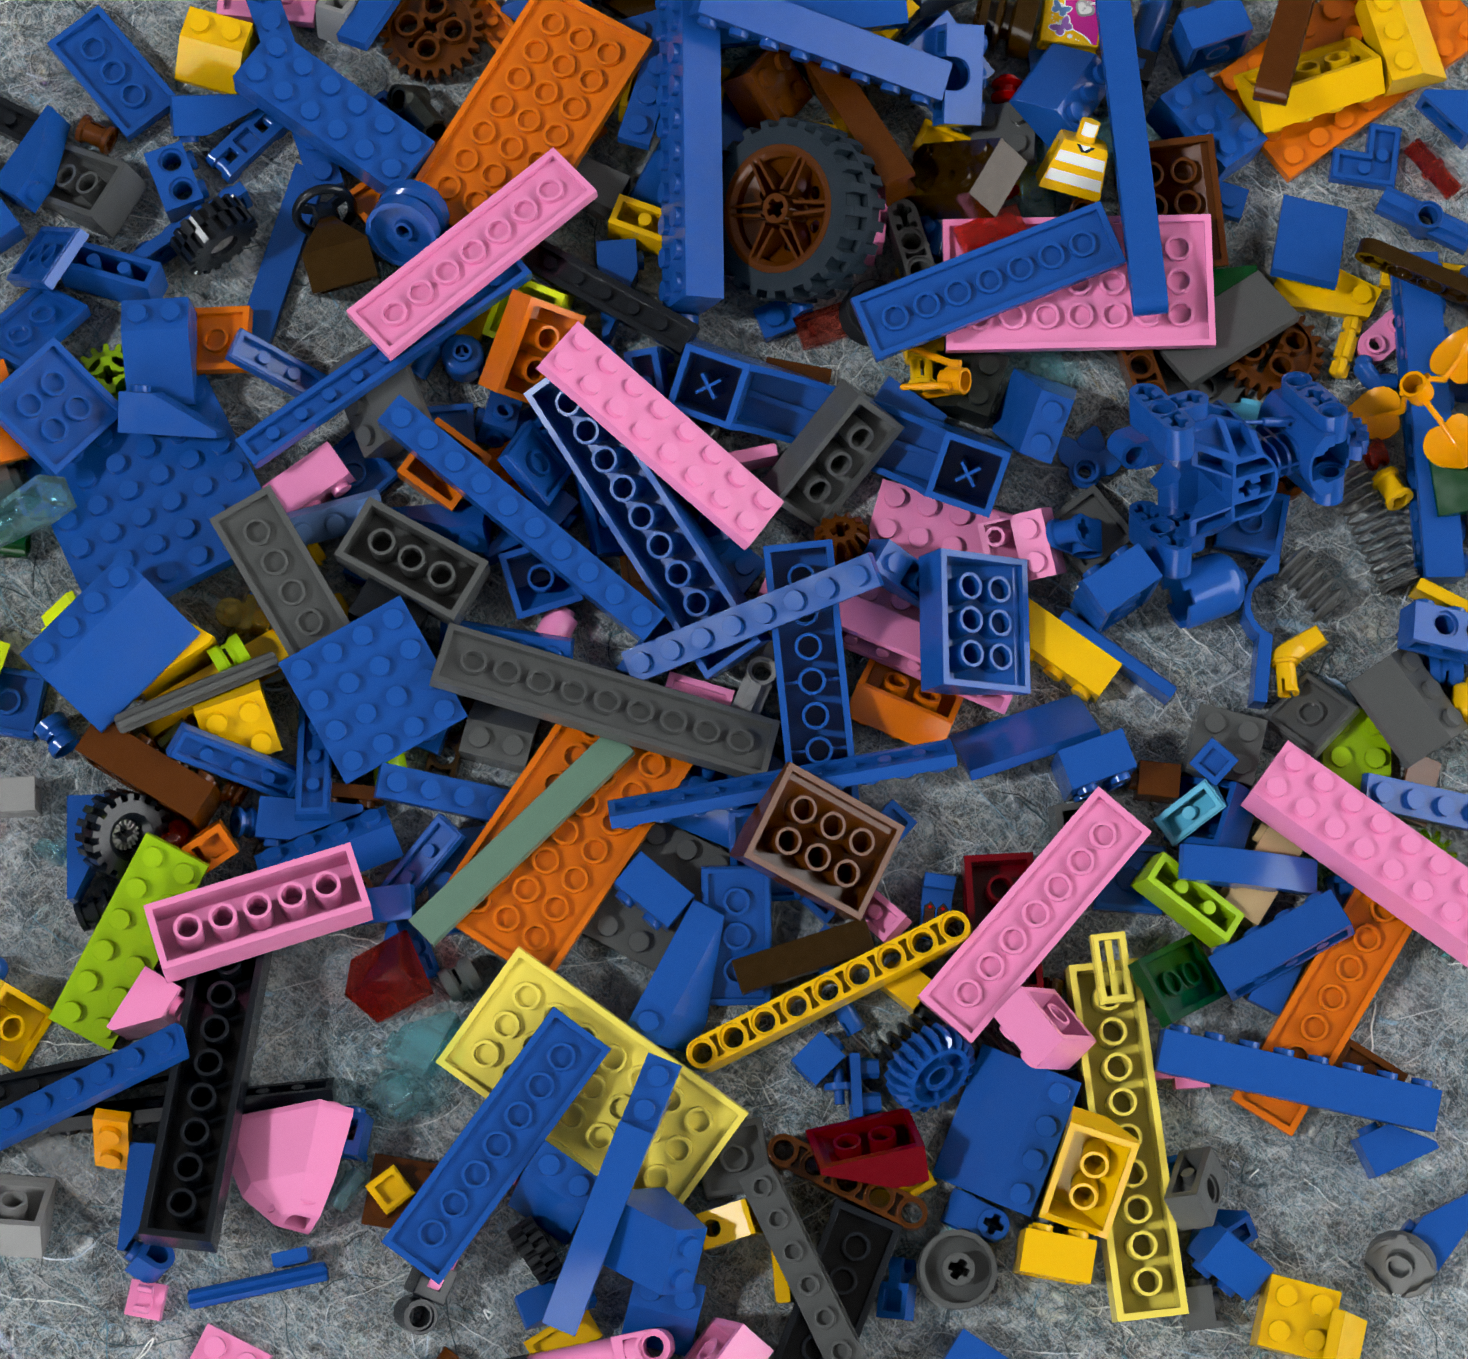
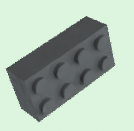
M370 496L334 553L337 563L341 567L365 580H368L369 577L428 610L430 616L449 625V622L460 625L491 573L489 561Z

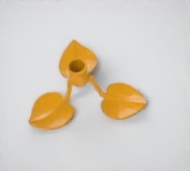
M1468 326L1447 337L1433 351L1430 358V369L1438 376H1431L1429 373L1423 375L1419 371L1408 372L1400 380L1399 394L1390 387L1380 386L1368 390L1347 407L1348 412H1353V418L1361 417L1362 424H1367L1369 439L1384 440L1392 437L1399 431L1401 427L1399 415L1406 412L1408 399L1415 406H1425L1439 424V426L1430 429L1424 438L1423 450L1426 457L1434 465L1442 468L1464 469L1468 467V416L1457 413L1445 422L1430 402L1434 396V388L1431 382L1446 383L1450 378L1456 384L1468 383Z

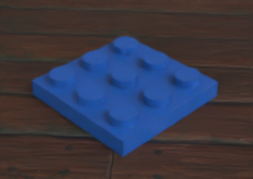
M52 337L0 383V426L52 478L58 475L118 420V401L55 337Z

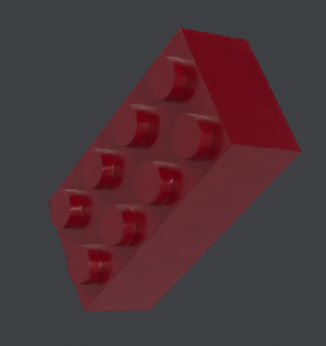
M1033 852L963 856L960 862L964 914L972 925L973 931L1034 862ZM1042 962L1021 986L1044 988Z

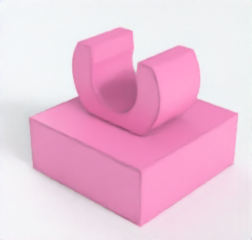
M132 1278L124 1314L161 1321L169 1285L144 1283Z

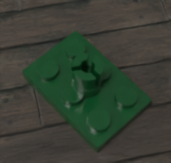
M1193 934L1179 939L1128 965L1136 985L1141 989L1146 998V1001H1144L1145 1006L1151 1009L1162 1028L1228 994Z

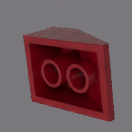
M900 1108L805 1130L806 1138L821 1175L889 1188L911 1187L917 1183L929 1181L925 1144L909 1109Z

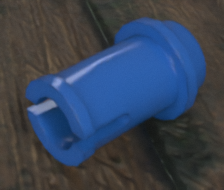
M852 1002L834 1011L847 1037L867 1026Z

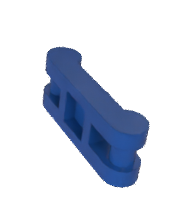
M257 108L207 155L205 162L211 168H217L222 172L221 177L228 184H232L276 140L284 137L289 129ZM264 124L268 129L262 133L257 128ZM232 152L237 158L230 163L226 156Z

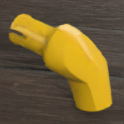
M1317 625L1284 641L1272 651L1270 667L1276 673L1278 697L1291 698V692L1294 697L1299 695L1296 667L1329 643Z

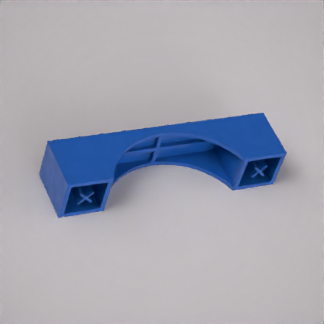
M695 339L687 342L668 400L685 415L729 430L752 433L791 444L837 386ZM871 398L905 428L870 471L897 481L923 496L989 518L1013 448L998 440Z

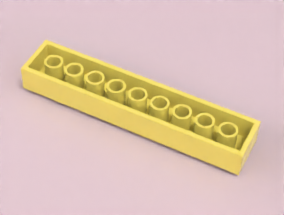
M1130 958V964L1138 960V958ZM1114 960L1119 995L1125 994L1121 962L1120 960ZM1103 961L1102 968L1106 995L1111 996L1107 963ZM1093 963L1068 965L1064 970L1068 1006L1097 1041L1076 1062L1078 1079L1082 1083L1080 1087L1082 1108L1108 1117L1140 1141V1147L1108 1239L1100 1237L1112 1323L1189 1314L1177 1226L1164 1201L1170 1177L1144 995L1136 985L1132 975L1135 995L1134 1002L1099 1006Z

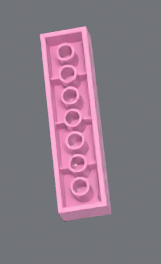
M1288 740L1240 806L1468 968V867Z

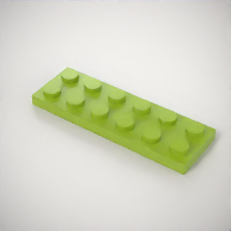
M147 832L48 1019L111 1051L120 1035L106 1026L143 968L146 966L155 971L159 963L143 905L198 889L210 864Z

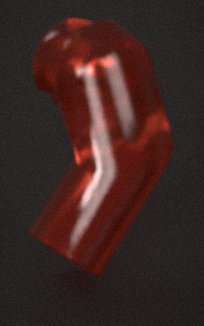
M176 819L171 821L168 826L170 832L162 834L160 838L180 848L186 843V840L194 836V833L185 821Z

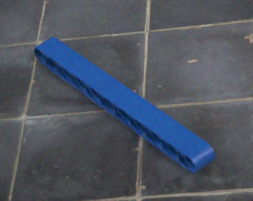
M1095 0L1133 317L1168 314L1167 284L1131 0Z

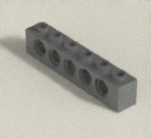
M769 1163L738 1179L823 1358L869 1359L778 1170Z

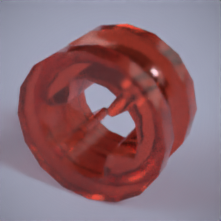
M1378 437L1372 439L1371 444L1367 447V454L1362 455V458L1368 469L1375 471L1378 469V465L1387 466L1390 459L1382 440Z

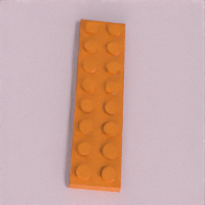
M1354 887L1342 908L1351 921L1355 934L1312 957L1259 1049L1273 1052L1274 1047L1295 1051L1294 1057L1307 1060L1308 1054L1329 1058L1328 1065L1333 1066L1413 929ZM1234 1090L1229 1100L1288 1136H1293L1309 1108L1306 1105Z

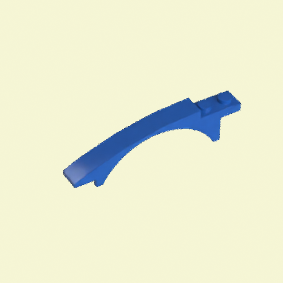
M648 1052L622 1119L618 1123L542 1323L576 1336L587 1306L594 1294L603 1263L634 1183L670 1105L671 1099L669 1098L682 1069L681 1065Z

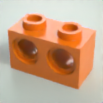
M221 818L177 846L209 863L210 867L207 873L238 853L240 848Z

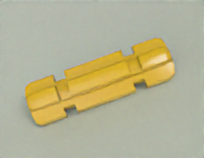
M1346 316L1343 319L1341 329L1344 331L1339 333L1333 358L1336 359L1331 361L1328 371L1335 379H1346L1350 370L1348 363L1352 362L1359 339L1356 335L1360 334L1363 322L1356 316Z

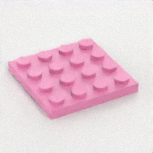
M882 479L869 526L871 537L869 542L871 539H890L917 560H919L920 556L939 548L984 554L977 524L1011 516L1012 514L992 509L988 518L923 496L903 484ZM882 587L858 595L862 599L877 605H883L891 611L920 621L919 608Z

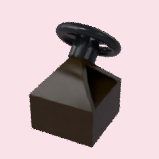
M320 184L305 190L298 196L292 207V220L295 226L302 233L310 236L301 255L314 296L379 279L367 236L350 226L357 215L356 199L349 190L335 184ZM334 194L327 202L319 204L307 203L315 196ZM346 201L347 213L341 220L338 207ZM302 213L312 215L315 227L308 225L303 220Z

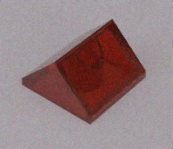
M407 930L397 933L351 959L345 996L377 1023L389 1019L434 994Z

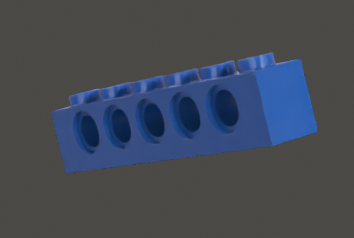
M1429 599L1414 600V602L1400 610L1397 648L1468 665V612L1458 606L1443 607L1435 605V602ZM1435 624L1439 627L1441 633L1437 630Z

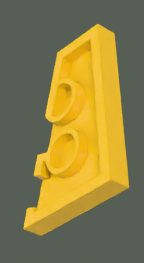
M1339 269L1335 290L1278 277L1273 285L1298 312L1305 313L1306 310L1326 313L1327 316L1338 318L1356 316L1361 321L1368 320L1383 290Z

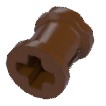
M86 114L82 117L76 128L75 139L79 143L87 142L98 147L101 153L107 155L116 144L119 130L114 126L106 127L95 122L92 116Z

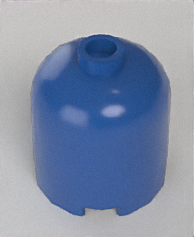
M1219 552L1192 558L1191 574L1185 578L1171 579L1163 575L1161 579L1162 590L1169 589L1172 603L1167 604L1168 611L1180 629L1185 627L1191 629L1239 610L1244 601L1245 587L1248 585L1245 570L1242 567H1238L1230 556Z

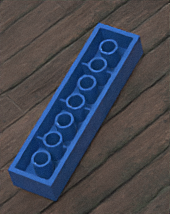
M832 539L763 546L767 593L835 566ZM838 603L771 630L785 764L792 762L797 766L855 756ZM858 785L847 786L841 790L859 800Z

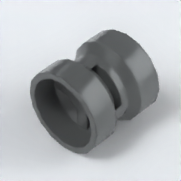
M467 955L457 960V964L454 967H445L436 972L453 1002L463 998L464 992L469 989L476 990L484 985ZM456 975L459 976L460 980L462 981V984L459 985L458 981L455 978Z

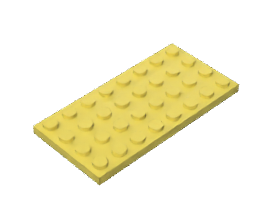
M518 946L436 1060V1063L486 1099L552 1008L558 1009L611 1048L545 1139L596 1176H598L618 1123L622 1119L648 1052L681 1065L682 1069L669 1098L671 1099L670 1105L652 1141L632 1189L664 1187L681 1204H684L749 1111Z

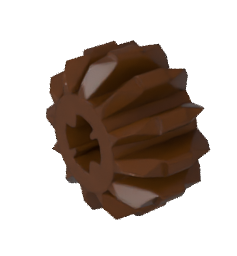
M849 511L844 516H838L834 512L832 519L822 518L821 526L815 527L814 541L832 539L835 566L861 556L871 538L870 531L867 525H864L861 517L852 518Z

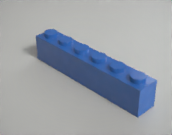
M785 0L869 32L908 28L909 25L906 0ZM720 28L721 49L755 46L760 43L750 38L747 41L732 38L728 35V30Z

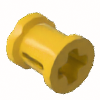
M1389 466L1380 470L1372 477L1371 480L1374 482L1371 486L1382 494L1385 499V507L1389 511L1399 510L1413 499V491L1404 486L1399 478V471L1396 467Z

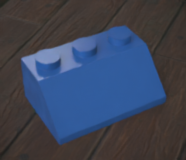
M1052 43L1047 47L1009 100V103L1048 148L1051 147L1061 129L1077 132L1081 118H1090L1105 96L1102 61L1094 53Z

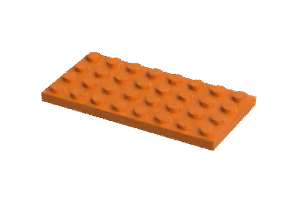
M529 0L414 179L424 182L437 190L445 200L450 214L448 227H453L553 147L576 169L654 46L653 40L579 0Z
M1321 0L1315 4L1301 53L1352 36L1366 45L1354 11L1358 0ZM1420 0L1445 71L1468 54V8L1461 0ZM1268 38L1211 78L1248 118V113L1234 83L1233 75L1260 67ZM1420 88L1386 97L1381 94L1375 96L1369 102L1354 103L1345 106L1339 112L1324 113L1315 116L1309 122L1285 126L1276 133H1263L1268 139L1260 151L1284 180L1289 183L1332 152L1333 148L1342 145Z
M555 724L447 883L594 744L600 736ZM630 746L634 750L635 755L455 928L505 961H508L517 947L520 946L556 972L613 888L616 879L625 870L656 824L654 821L638 824V826L631 829H612L607 801L679 788L682 780L690 773L694 764Z

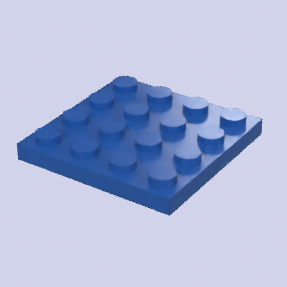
M401 596L392 599L278 663L346 784L379 767L382 762H388L468 717L455 693L429 686L437 660Z

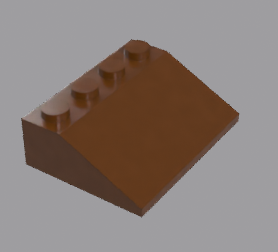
M1213 134L1148 141L1158 215L1211 214L1213 269L1228 266ZM1112 149L1111 160L1113 168L1118 216H1121Z
M787 762L745 822L729 856L844 919L861 921L905 826L792 762Z

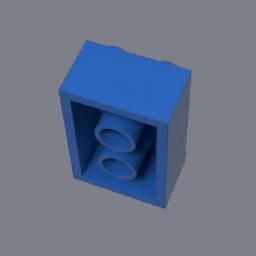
M1202 68L1159 96L1145 117L1146 122L1163 140L1213 134L1219 183L1251 162L1268 139Z
M1139 543L1130 549L1127 545H1124L1110 556L1111 561L1102 568L1099 564H1096L1082 575L1084 579L1077 584L1079 588L1073 593L1075 596L1070 608L1078 618L1100 633H1103L1147 603L1163 577Z

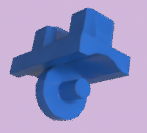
M849 1053V1056L846 1057L848 1082H844L843 1069H834V1082L825 1083L824 1092H834L835 1105H845V1092L848 1091L849 1120L863 1117V1115L880 1112L882 1107L880 1092L862 1093V1080L880 1078L879 1059L860 1057V1053Z

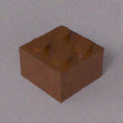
M763 48L753 50L721 82L723 89L747 129L749 127L761 129L760 122L768 119L779 121L780 117L793 118L813 97L806 82L789 57L790 54L781 49L778 52L768 51Z

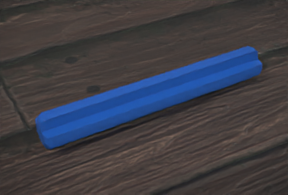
M318 1262L191 1289L187 1294L188 1303L191 1309H198L324 1282L329 1279V1271L325 1262Z

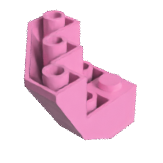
M317 1099L243 1114L232 1174L242 1198L275 1226L309 1235L321 1216L334 1183L354 1109L343 1106L335 1101Z

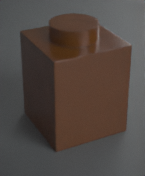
M1140 760L1137 768L1131 775V779L1128 780V789L1133 790V800L1166 804L1176 802L1179 799L1182 764Z

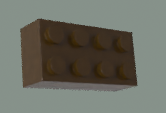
M1002 138L923 143L914 152L913 161L910 164L915 171V176L911 177L910 180L916 187V193L905 197V199L915 204L920 218L925 215L931 216L933 220L993 218L997 216L1028 162Z

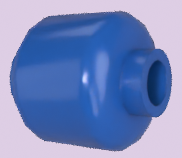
M466 334L455 335L448 339L441 352L443 368L454 381L461 383L472 382L482 374L486 363L484 348L473 336Z

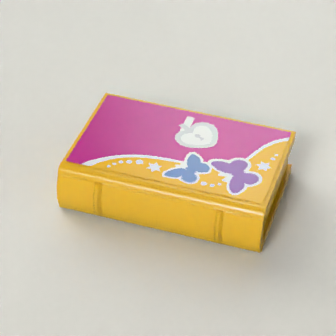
M1042 0L1040 22L1037 26V48L1046 50L1050 44L1056 43L1096 54L1099 33L1095 0Z

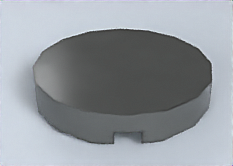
M1390 1230L1378 1234L1370 1242L1365 1254V1272L1371 1282L1382 1292L1392 1295V1293L1402 1295L1401 1298H1412L1422 1295L1431 1287L1437 1271L1436 1257L1429 1245L1418 1236L1406 1231Z

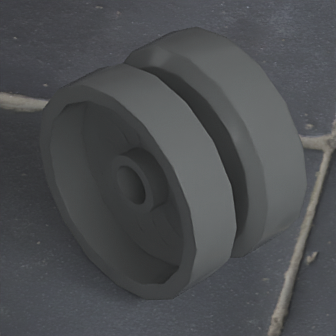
M963 1229L948 1230L930 1239L919 1252L916 1263V1279L923 1295L934 1305L948 1310L967 1309L984 1301L993 1290L998 1274L996 1257L989 1244L979 1235ZM951 1264H958L961 1267L962 1272L960 1276L952 1277L950 1275L952 1273V1270H949Z

